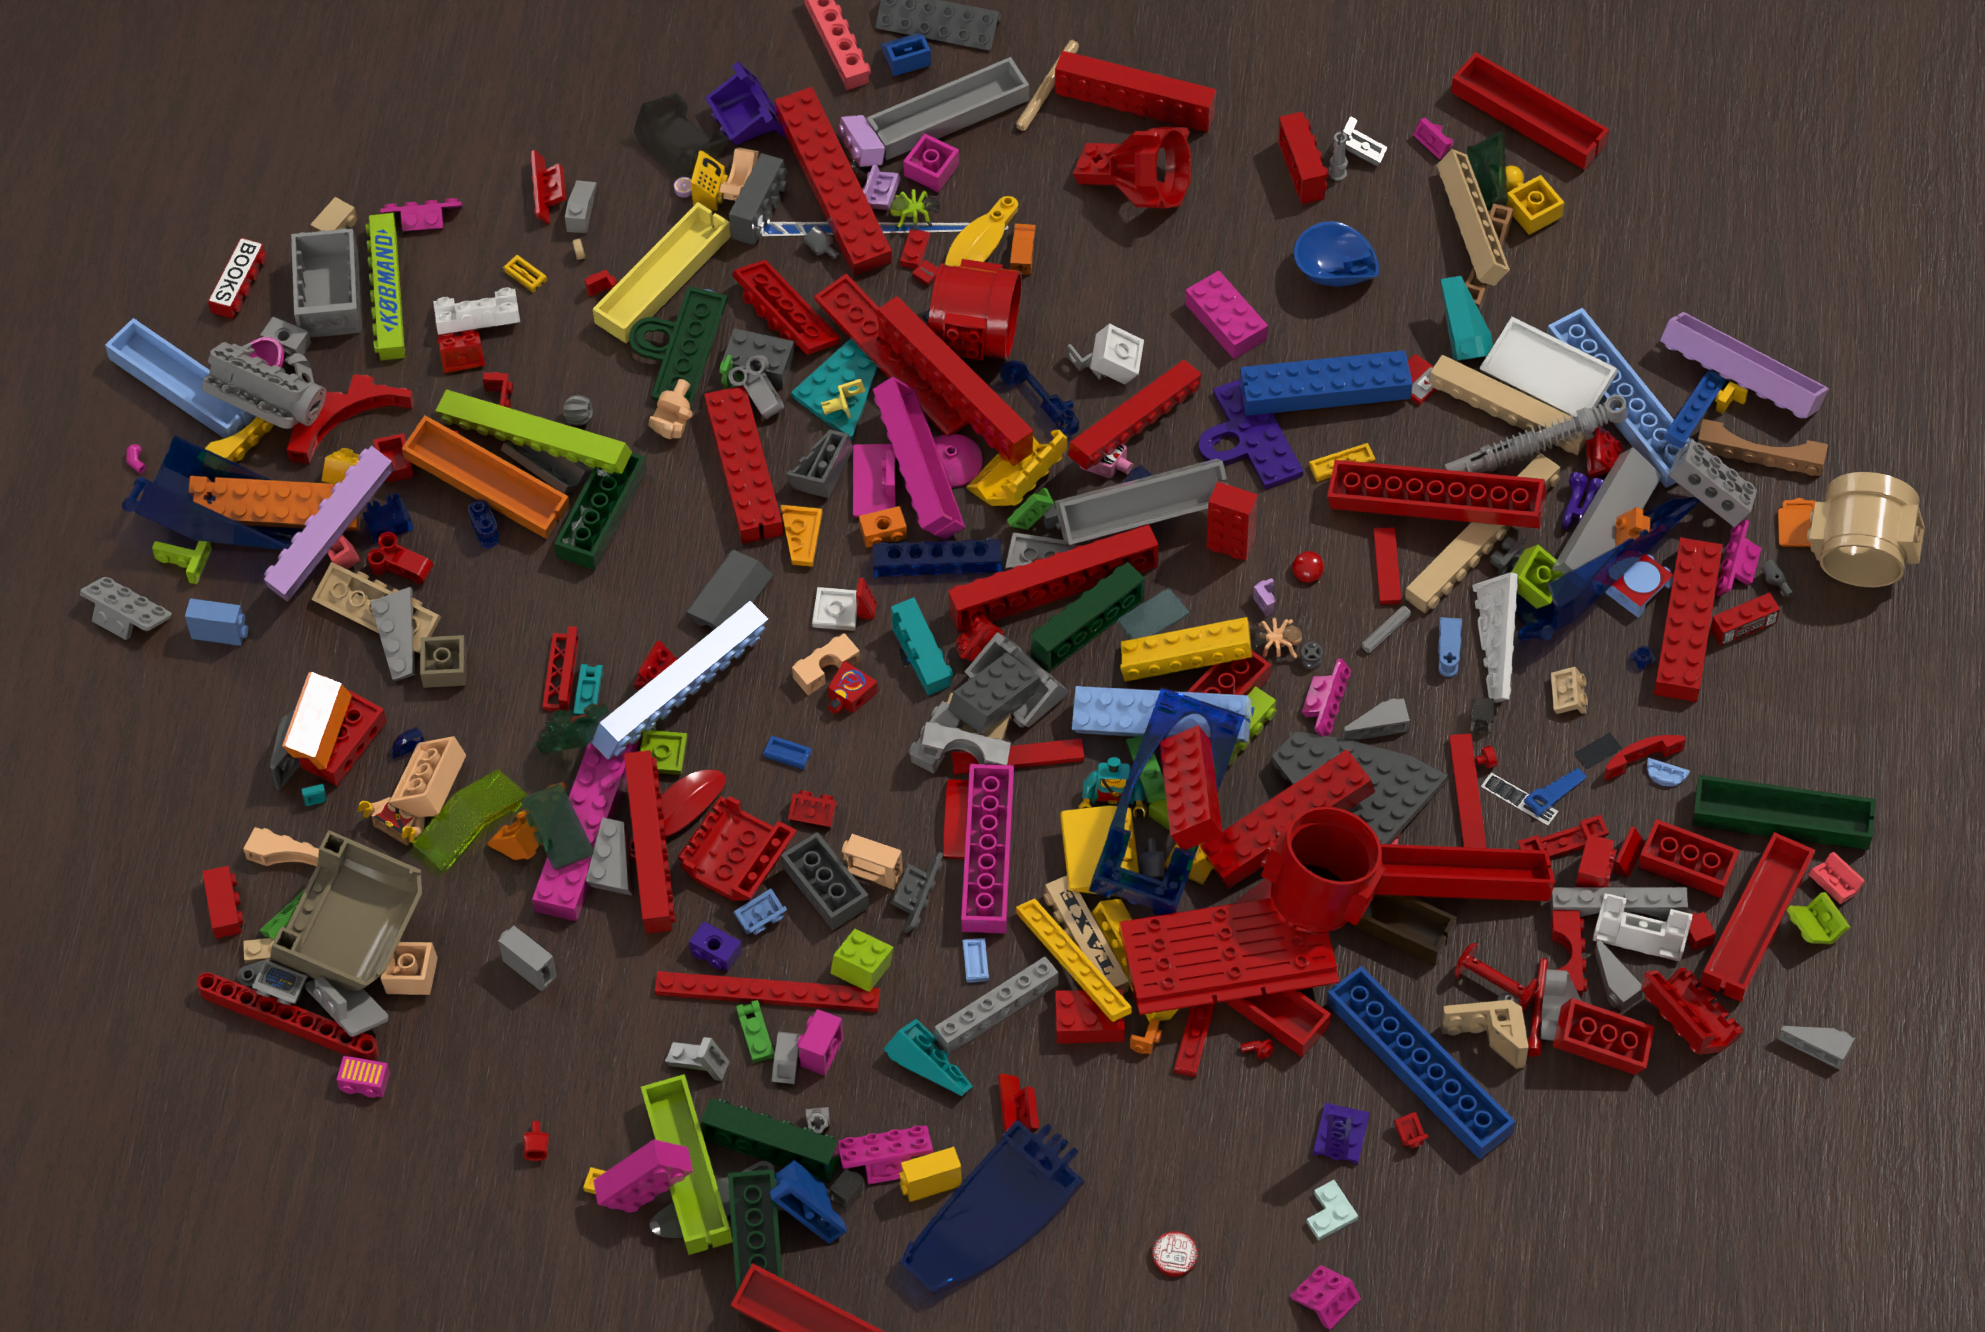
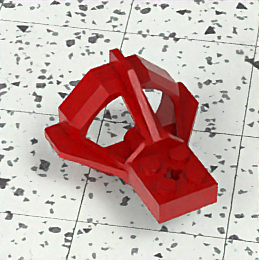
M1181 127L1152 128L1147 131H1135L1121 144L1086 143L1073 175L1078 184L1114 185L1135 207L1171 208L1181 206L1191 182V148L1187 142L1189 130L1188 128ZM1160 148H1164L1166 156L1164 183L1157 181L1156 173L1157 157Z

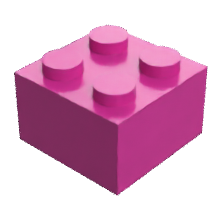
M924 133L903 161L904 176L939 193L960 165L959 149Z
M817 1009L814 1016H810L807 1021L805 1034H801L798 1039V1057L800 1058L801 1067L826 1076L844 1040L842 1018Z

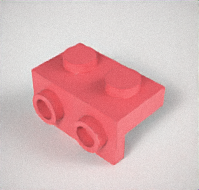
M1835 852L1830 853L1825 862L1812 868L1808 874L1839 904L1856 896L1865 882Z

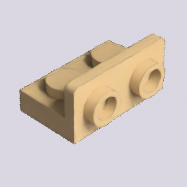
M1576 667L1552 672L1553 707L1556 714L1578 709L1581 714L1586 713L1585 705H1588V699L1584 692V686H1586L1584 674H1581Z

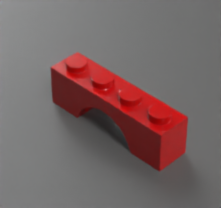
M1553 910L1551 916L1552 941L1564 946L1570 955V961L1565 966L1556 970H1563L1569 973L1572 983L1582 1000L1583 992H1587V979H1583V972H1586V959H1582V952H1585V939H1581V932H1584V919H1580V910Z

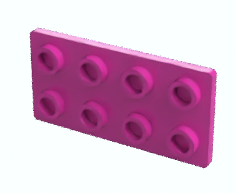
M856 444L853 446V517L895 507V455L893 453V444Z
M913 1126L908 1129H895L885 1133H871L862 1137H848L839 1140L842 1167L845 1169L865 1165L868 1184L900 1179L899 1172L902 1171V1162L911 1160V1157L933 1153L927 1126Z

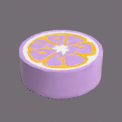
M681 177L675 181L674 191L677 196L685 198L692 195V179Z

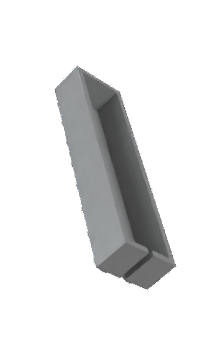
M1009 57L867 117V122L884 145V158L887 161L912 150L924 133L939 139L1028 101L1029 84L1012 58Z
M1213 459L1055 501L1064 542L1071 545L1207 509L1208 501L1218 479H1227L1223 461Z

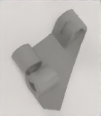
M1546 969L1540 1031L1541 1040L1554 1041L1562 1004L1571 998L1582 1001L1567 971Z

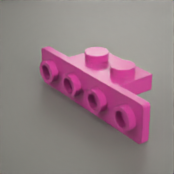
M457 198L445 199L446 203H437V200L425 201V205H417V202H407L403 207H397V204L384 205L385 208L380 209V213H401L403 232L444 228L442 209L463 207V203L458 201Z
M1746 519L1737 526H1732L1730 530V540L1725 549V559L1721 564L1722 570L1716 584L1715 595L1721 596L1731 590L1734 578L1747 586L1753 583L1762 548L1745 538L1749 521Z
M1342 658L1337 659L1332 676L1313 677L1302 709L1305 717H1318L1314 729L1318 735L1323 737L1330 736L1333 730V724L1350 677L1351 669Z

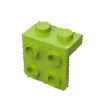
M1821 892L1806 907L1789 906L1786 909L1789 913V919L1799 927L1802 937L1809 943L1833 944L1851 928L1827 893Z

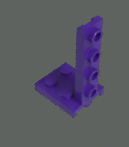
M1325 1103L1313 1155H1325L1338 1161L1340 1159L1348 1160L1358 1165L1370 1112Z

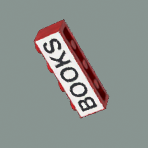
M240 238L208 300L211 313L234 319L237 312L241 311L245 296L249 295L251 284L258 278L259 269L262 264H265L267 259L263 243Z

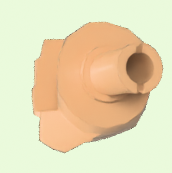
M679 379L673 391H663L659 397L657 409L653 417L650 416L648 426L665 438H681L687 420L693 415L690 410V404L684 397L690 387L687 381Z

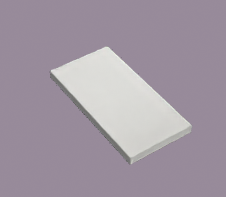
M1511 317L1479 368L1481 372L1568 415L1572 413L1573 417H1577L1576 410L1584 407L1593 410V407L1598 405L1618 373L1617 368L1514 317Z

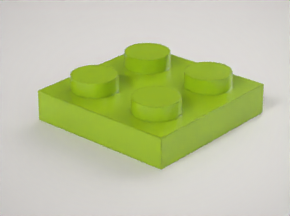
M644 730L640 751L651 750L652 757H656L660 774L682 775L687 733L653 730L646 732Z

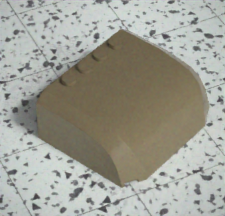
M328 830L319 848L318 864L287 928L281 926L272 944L271 961L301 974L308 975V977L313 979L323 976L332 986L343 990L359 991L385 973L422 896L421 870Z

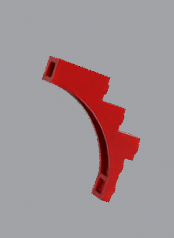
M353 374L347 394L327 391L323 408L316 420L310 426L300 422L294 426L287 447L289 461L310 465L314 452L325 436L341 422L358 413L385 406L412 409L414 405L412 390L375 385L374 377Z

